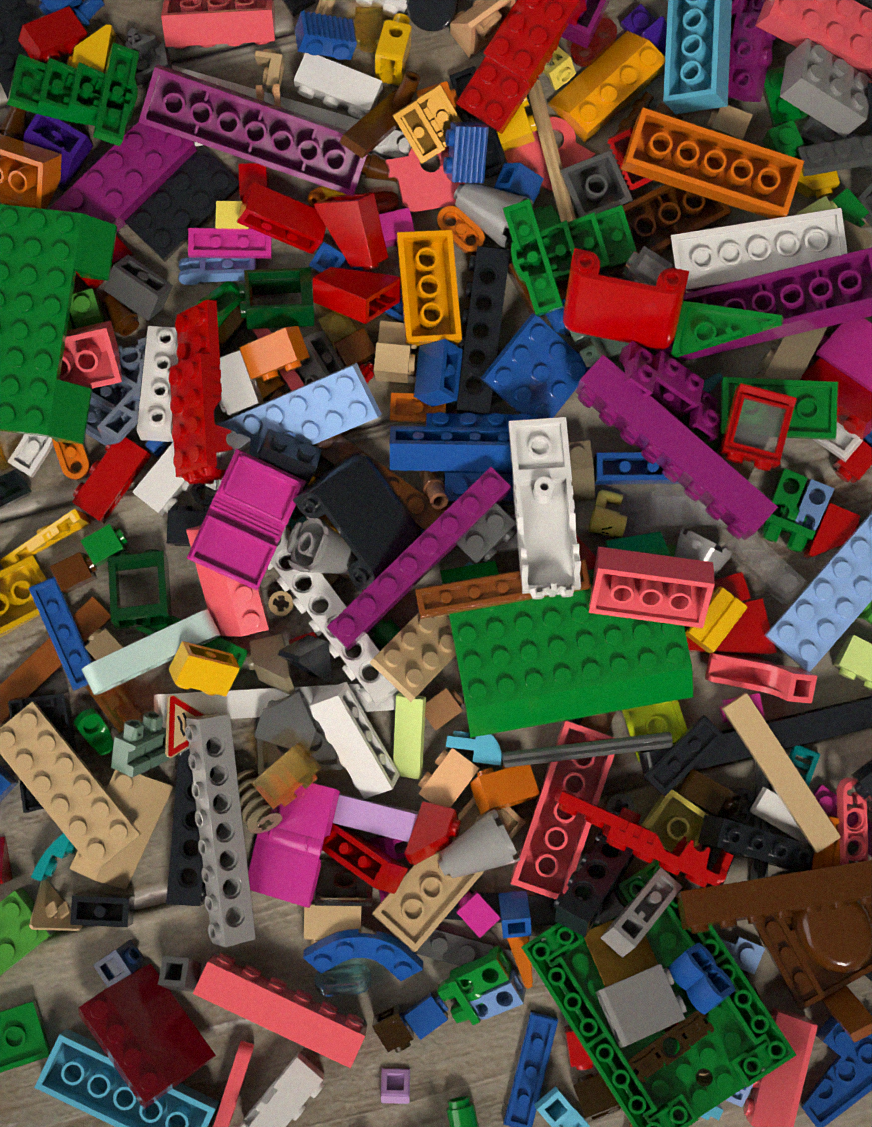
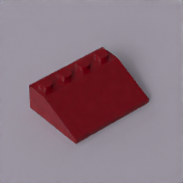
M151 963L104 989L79 1007L80 1018L143 1109H146L216 1057V1054L171 991L158 985L159 974Z

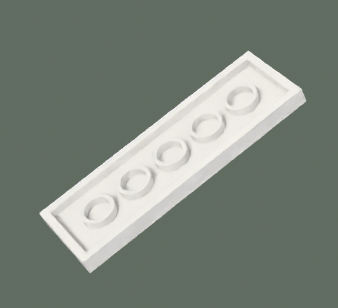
M841 208L671 235L675 268L689 271L685 291L715 287L848 253Z

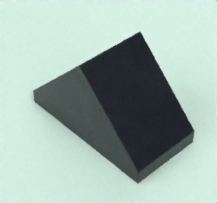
M307 635L279 650L278 656L306 674L327 682L331 681L332 671L328 641Z

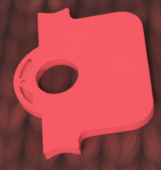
M550 117L553 130L560 132L564 138L563 145L558 148L563 169L595 156V153L576 143L574 129L564 119ZM534 131V142L505 151L504 153L508 163H522L544 178L541 187L553 192L538 131Z
M447 147L437 154L440 166L435 172H427L421 167L420 161L412 148L406 157L385 161L389 169L388 178L394 177L398 180L402 204L404 208H409L410 212L415 213L444 208L446 206H456V199H454L455 191L460 184L464 185L465 183L451 182L447 178V174H444V158L449 155Z

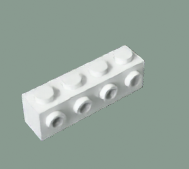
M148 326L137 432L141 440L174 442L172 438V411L170 409L171 385L169 383V367L179 363L177 357V331L175 327Z
M347 682L318 692L310 704L312 715L320 723L327 741L332 744L337 752L341 765L350 774L354 787L360 791L364 799L392 790L400 773Z

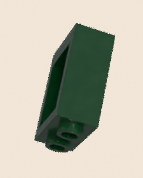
M311 267L244 270L245 282H239L240 299L245 298V301H240L241 318H247V329L314 326ZM301 293V304L253 306V295Z
M149 549L139 554L119 553L115 557H108L111 621L116 630L172 623L169 564L164 551ZM158 567L160 603L120 608L119 571Z

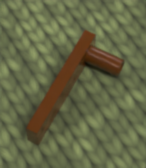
M407 71L398 90L395 89L346 131L340 143L363 159L399 127L393 114L413 101L411 99L420 82L419 75L415 72Z

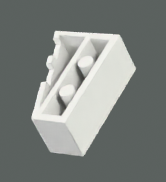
M298 1052L246 1114L240 1127H286L292 1119L296 1121L305 1110L304 1103L310 1096L314 1099L324 1087L322 1081L325 1074Z

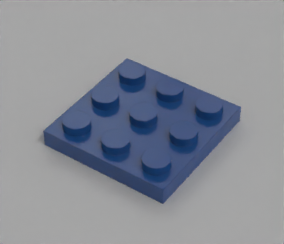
M532 313L482 375L481 379L519 414L538 415V419L554 418L577 389L580 379L592 366L587 367L581 355L539 316L537 317L536 314Z

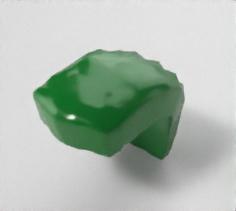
M94 708L80 712L74 720L77 729L100 755L109 753L113 749L114 740L106 723Z

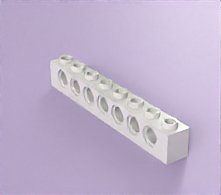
M285 526L269 563L268 570L274 567L280 575L276 578L279 585L285 592L289 589L296 597L292 600L301 614L307 612L312 618V621L309 622L311 628L317 636L323 633L329 641V652L334 658L340 656L346 665L342 667L343 671L351 681L356 678L361 684L362 688L358 691L369 704L373 701L376 706H379L399 691L380 672L378 677L372 681L363 678L364 671L369 667H373L370 661L380 651L369 636L365 634L355 644L362 648L361 654L356 658L347 656V649L327 629V626L347 608L321 573L300 572L293 568L284 569L281 567L282 561L287 557H291V553L287 552V544L291 532ZM303 579L312 581L311 587L306 591L297 589L298 583ZM319 601H326L328 603V609L323 613H316L314 611V605Z

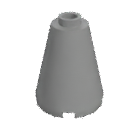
M469 182L464 185L460 184L454 194L456 207L500 247L508 249V244L512 246L513 240L503 208L529 199L528 197Z
M305 517L308 520L304 523L298 522L295 525L287 544V552L291 553L292 560H288L293 569L310 573L349 574V567L358 558L334 527L321 518L314 519Z
M682 528L674 557L713 562L715 577L730 559L733 552L692 531Z
M494 809L485 814L440 852L442 858L437 860L444 876L450 874L453 879L513 864L520 861V858L498 813Z

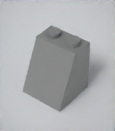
M659 964L595 992L618 1047H625L685 1019L683 1013L687 1010L681 996L675 997L671 988L674 980L668 968L663 969L662 965Z

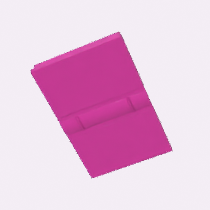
M236 449L186 559L254 590H258L285 526L296 506L293 499L303 490L306 481Z
M277 773L271 774L267 795L272 797V804L277 806L278 810L276 813L282 815V821L275 828L257 834L248 871L251 891L310 908L321 868V860L319 858L324 837L330 836L340 791Z

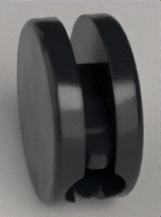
M407 0L406 9L410 20L418 28L425 31L445 29L450 25L458 12V0Z

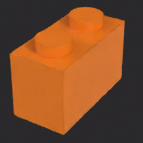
M299 326L283 328L239 347L251 379L262 377L263 381L278 377V371L284 368L286 372L302 366L301 361L310 358Z
M503 765V769L494 772L493 768H488L478 772V777L470 782V786L480 815L487 814L494 809L497 811L525 803L540 795L531 766L504 767Z

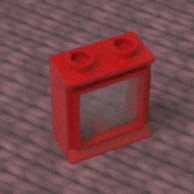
M740 383L735 390L719 454L725 455V459L733 463L742 464L743 460L754 463V468L764 471H770L771 468L775 469L781 463L780 460L797 398Z

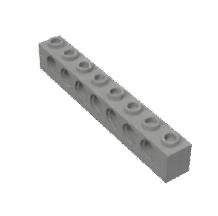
M212 713L186 718L185 736L189 742L190 755L188 762L193 774L192 794L196 800L197 809L195 821L199 827L200 835L198 848L203 861L201 874L206 886L205 906L209 912L210 921L208 933L213 944L229 947L255 940L256 937L230 714ZM210 739L211 746L210 749L207 750L206 744L207 741ZM213 768L214 775L210 778V771ZM217 796V804L214 807L213 800ZM220 824L221 829L219 834L217 835L216 829L217 826ZM223 853L224 858L223 861L220 863V855ZM227 881V887L223 891V884ZM230 909V915L226 919V913Z

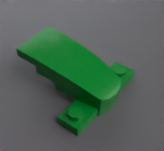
M113 42L109 51L105 73L80 62L74 68L51 58L45 64L19 54L15 64L7 105L59 120L95 126L94 138L120 146L124 138L126 124L131 119L138 98V88L134 79L139 52Z
M530 199L503 208L513 240L511 246L513 270L518 279L527 286L537 317L564 308L556 282L569 279L574 248L596 254L600 260L599 272L640 260L622 205L598 214L593 212L570 222L566 220L543 231L539 229Z

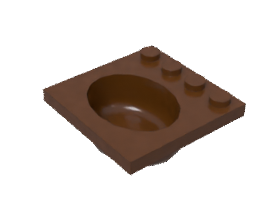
M860 901L849 902L850 907L833 910L832 905L821 907L822 912L805 915L804 910L793 912V917L778 920L776 915L765 916L766 921L753 924L799 1010H804L872 971L871 904L861 906Z

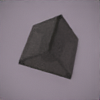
M319 858L321 860V868L315 890V906L373 905L374 887L335 859Z

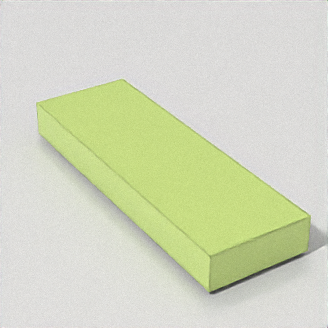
M402 693L396 695L393 763L401 777L420 779L422 777L426 697L417 696L410 702Z

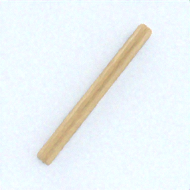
M537 79L528 95L561 222L566 220L570 222L575 220L576 217L570 194L560 173L563 167L541 82Z

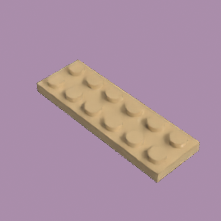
M31 702L0 728L1 756L95 872L141 835L140 831L36 702Z
M474 795L457 814L461 821V828L458 836L453 837L452 842L485 815H480ZM510 807L496 811L510 839L526 823ZM440 852L424 861L413 865L405 874L396 893H389L372 914L413 952H416L484 871L453 879L450 874L444 876L437 861L442 858Z

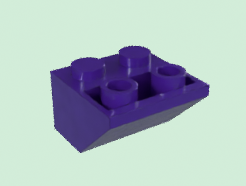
M39 114L35 115L26 129L23 142L62 154L61 178L57 188L65 192L93 148L89 138L59 119Z

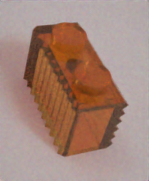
M122 684L98 695L93 694L89 685L86 687L119 733L124 732V722L131 719L138 721L143 719L144 713H142V708H138L139 704H135L132 695H128L129 691H126L125 686H122Z

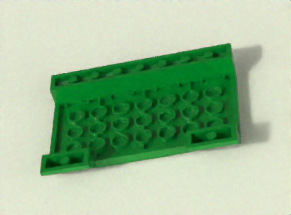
M0 204V431L51 437L56 442L84 445L92 389L59 380L76 272L82 278L109 281L117 233L116 225L83 213Z
M661 531L605 541L606 548L670 556ZM496 561L440 570L442 584L499 574ZM594 569L588 570L591 588ZM591 588L576 591L571 597L555 595V597L548 596L542 599H531L449 614L470 738L693 697L692 663L684 626L589 613Z

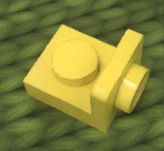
M559 46L543 70V73L549 78L551 86L555 90L569 82L576 74L571 57Z

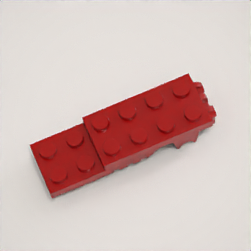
M517 0L483 52L486 57L455 104L502 134L536 83L537 77L542 74L546 63H549L553 57L552 54L557 50L560 38L569 24L576 26L581 13L587 10L585 0Z
M205 300L176 315L175 329L177 331V357L179 363L169 367V383L171 385L170 409L172 411V438L174 440L173 464L176 477L183 478L188 484H213L214 480H222L226 470L214 468L217 466L216 453L233 450V447L229 446L226 441V436L232 433V431L214 424V409L222 399L217 302Z
M558 788L554 797L559 803L558 808L573 816H576L577 812L585 814L584 819L587 822L603 828L602 834L607 837L606 842L609 845L622 851L629 847L633 849L632 854L648 863H652L653 859L660 861L659 866L662 869L677 876L680 871L687 873L685 878L704 888L707 883L717 886L726 879L727 871L734 855L721 850L713 869H708L707 863L710 848L706 847L705 850L701 851L703 844L699 843L697 846H694L693 840H690L687 844V837L683 835L673 851H668L664 849L656 833L638 824L641 818L640 814L622 807L620 814L617 815Z

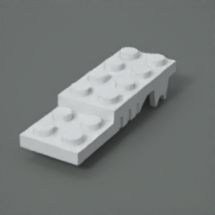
M566 417L509 421L522 594L530 593L532 599H542L544 596L555 597V595L571 597L574 590L581 589V561L579 544H577L575 505L573 486H571L572 474Z

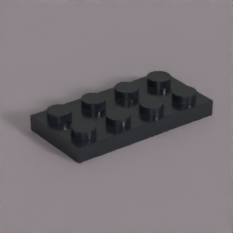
M0 0V83L7 99L18 55L21 54L29 57L18 40L22 25L33 21L24 0Z
M201 146L125 221V224L166 262L188 240V228H200L216 212V201H227L239 189V181Z

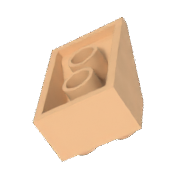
M476 0L473 3V7L468 11L462 10L455 15L450 23V34L469 58L490 43L516 0Z

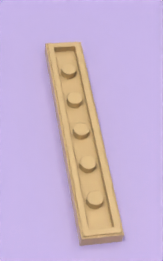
M743 693L721 709L813 850L818 853L838 840L841 836L749 695Z

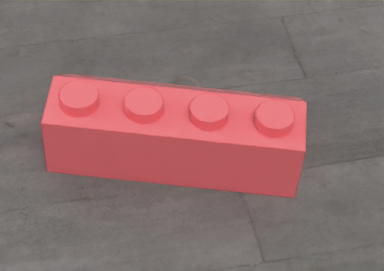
M164 0L161 18L166 47L184 49L188 46L200 45L201 47L209 48L216 44L239 46L243 43L251 42L264 45L270 41H275L274 0Z
M111 321L67 330L59 380L91 389L122 382L119 349Z
M201 525L186 529L191 547ZM195 563L207 608L221 634L220 636L241 637L269 630V618L260 586L258 590H254Z
M598 547L593 572L589 613L703 628L715 585L713 562Z
M773 1007L770 1015L793 1048L796 1056L753 1084L752 1096L746 1100L744 1115H747L746 1119L754 1127H794L818 1026L805 1015Z

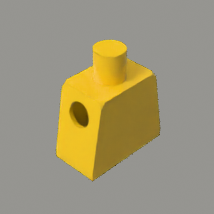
M397 13L394 15L393 21L386 20L384 22L375 53V78L383 83L396 86L400 85L404 77L411 48L412 26L409 25L410 18L405 14Z

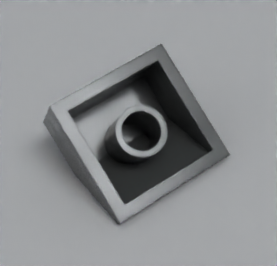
M612 150L560 170L579 218L593 212L598 214L620 205L624 206L633 201L615 157L612 154Z

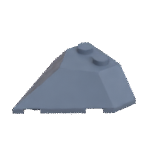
M147 337L137 340L138 344L122 348V345L118 347L122 382L92 389L86 434L103 445L120 443L138 423Z

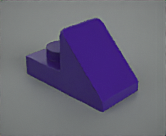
M640 4L621 21L620 26L625 31L648 39L665 56L667 22L663 16L656 20Z

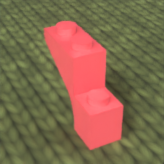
M713 652L709 655L705 679L715 683L768 693L790 702L812 703L817 675L801 667L775 665L759 656Z

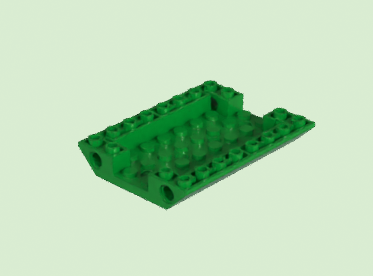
M654 861L617 885L615 890L624 907L630 903L657 870L662 868L659 866L660 861ZM666 871L682 886L679 892L688 890L679 875L677 876ZM676 896L645 934L658 965L661 964L663 969L668 968L687 949L699 942L711 953L717 967L722 969L730 978L735 991L717 1007L705 1014L708 1022L714 1027V1032L711 1034L708 1030V1035L690 1046L691 1049L668 1066L663 1063L664 1067L649 1078L643 1077L646 1082L639 1081L628 1061L666 1032L662 1029L625 1047H618L595 992L606 987L584 936L558 923L521 947L633 1127H689L698 1121L699 1117L741 1089L751 1086L796 1056L793 1048L712 925L708 926L709 931L692 934L691 929H682ZM594 923L591 929L600 926V924ZM674 980L671 988L675 997L680 995L687 1011L683 1015L686 1019L697 1009L689 1000L686 990L681 988ZM670 1037L663 1041V1050L667 1054L674 1055L678 1052L679 1043L675 1038ZM702 1068L710 1071L712 1075L711 1083L707 1086H701L696 1081V1073Z

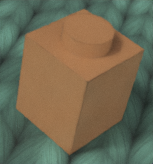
M445 688L426 702L425 717L436 731L463 711L460 705L464 702L455 690L449 692Z

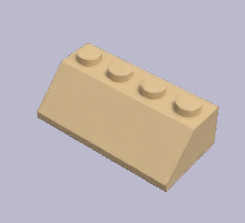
M115 770L106 790L140 831L141 835L96 872L79 851H77L69 869L95 881L126 890L174 786L144 772L132 778Z

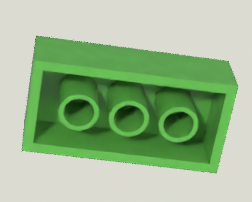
M23 887L14 890L0 902V977L57 932V930H32L29 927L35 902Z

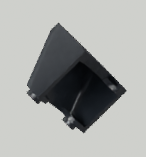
M361 452L352 453L324 470L293 499L299 510L309 518L315 519L326 514L358 558V560L351 564L348 573L359 592L366 589L422 534L419 526L371 459Z

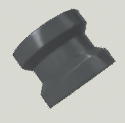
M623 793L611 794L606 799L604 805L606 810L617 815L620 814L622 807L631 811L635 809L632 799Z

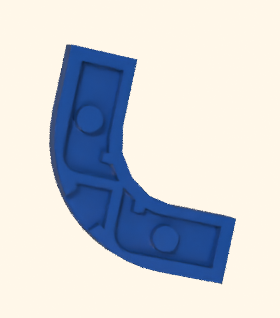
M359 929L336 932L305 948L303 952V958L321 974L352 958L375 960L400 981L423 970V960L396 937L380 931H376V934L359 933Z

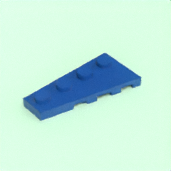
M872 1034L861 1039L845 1060L838 1055L800 1104L816 1127H825L872 1091Z

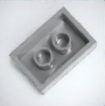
M807 38L786 57L780 97L838 134L846 137L867 120L869 108L868 81L872 79L865 73L847 64L843 59L827 51L823 46Z

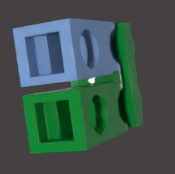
M786 468L780 470L770 498L778 508L764 522L761 538L776 543L780 532L784 531L790 534L785 547L797 553L801 552L807 541L813 539L835 488L813 479L807 481L808 477Z
M499 945L490 949L489 954L452 969L449 978L439 983L437 992L442 1001L445 1002L454 997L458 1001L457 1004L451 1006L450 1010L457 1024L470 1020L471 1024L475 1025L480 1023L481 1020L488 1019L524 1004L526 989L514 969L511 970L512 966Z

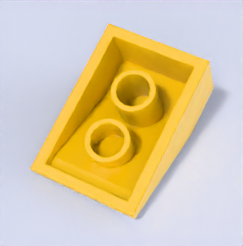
M33 555L0 571V638L40 616L29 587L47 579Z

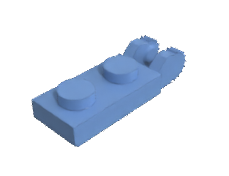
M186 257L179 261L181 271L178 275V280L181 284L187 286L197 285L200 281H245L244 270H256V258Z

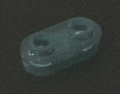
M363 964L335 966L322 974L317 972L314 977L317 992L326 997L361 994L366 992L372 984L370 969Z

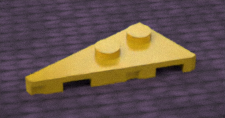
M74 509L53 524L38 529L36 531L37 535L0 559V564L5 569L31 555L34 556L91 523L86 514Z

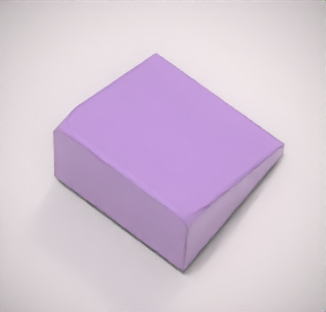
M382 1068L381 1103L408 1104L410 1102V1069Z

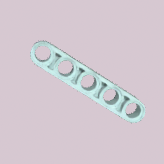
M203 610L82 668V672L93 694L98 695L173 660L182 641L202 646L218 638L221 634L209 610Z

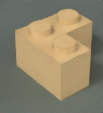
M380 321L374 363L376 381L408 384L409 376H414L415 354H411L412 349H417V345L406 344L404 323Z

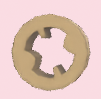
M284 591L273 593L269 599L270 610L278 616L289 615L294 609L293 597ZM279 596H285V601L289 602V607L287 609L284 607L285 611L279 612L278 607L274 605L275 599L280 600Z

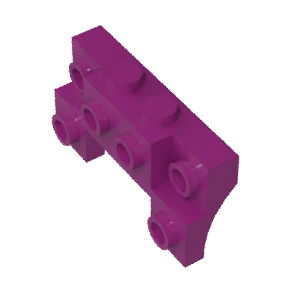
M732 0L731 18L736 19L730 43L728 97L744 102H761L767 69L772 63L773 55L771 49L773 40L777 37L755 26L765 0Z
M634 341L622 348L619 361L625 367L624 384L628 385L632 382L643 390V397L646 398L650 395L680 418L689 413V428L693 430L697 427L708 435L707 441L711 442L718 437L721 416L716 413L718 400L703 390L704 380L663 351L654 356Z

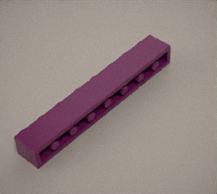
M490 467L327 626V629L349 651L457 545L456 543L495 503H500L510 493L511 486Z

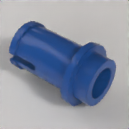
M85 0L77 9L73 8L72 11L83 27L89 26V20L105 4L102 0Z

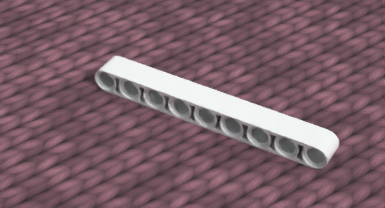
M348 684L364 712L395 710L396 695L401 693L400 691L396 692L379 706H376L373 701L368 704L358 691L362 688L361 684ZM336 685L295 687V690H301L304 695L303 699L311 711L310 704L317 693ZM277 688L231 690L226 697L217 694L211 696L204 692L172 694L205 715L225 713L230 714V719L260 717L263 708L267 707L269 701H277L289 696V694ZM170 694L154 695V712L163 716V722H166L167 697Z

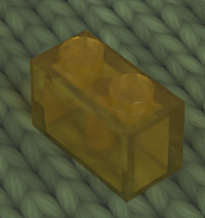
M298 742L251 784L273 809L280 803L286 807L297 797L294 792L301 785L306 789L318 779L315 773L322 767L305 747Z

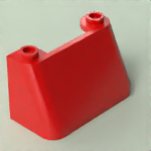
M574 248L563 312L565 327L575 333L625 343L634 341L644 347L654 349L669 348L675 339L689 271L677 268L665 269L659 274L656 286L599 275L600 260L598 256L593 252Z

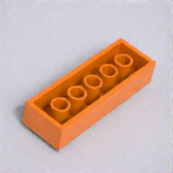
M642 108L637 116L621 170L770 219H775L788 215L804 161Z

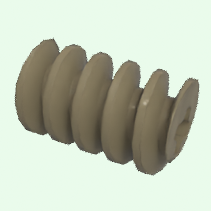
M250 769L237 775L242 820L246 823L249 832L254 834L264 833L279 825L282 821V815L276 813L278 808L275 804H272L273 799L270 795H267L268 790L262 786L263 781L261 778H257L258 772Z

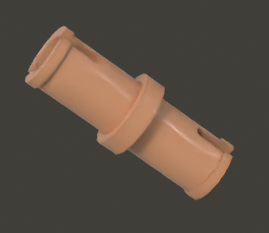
M421 471L420 480L423 483L424 495L429 498L433 508H444L448 504V497L445 494L443 481L438 478L436 471Z

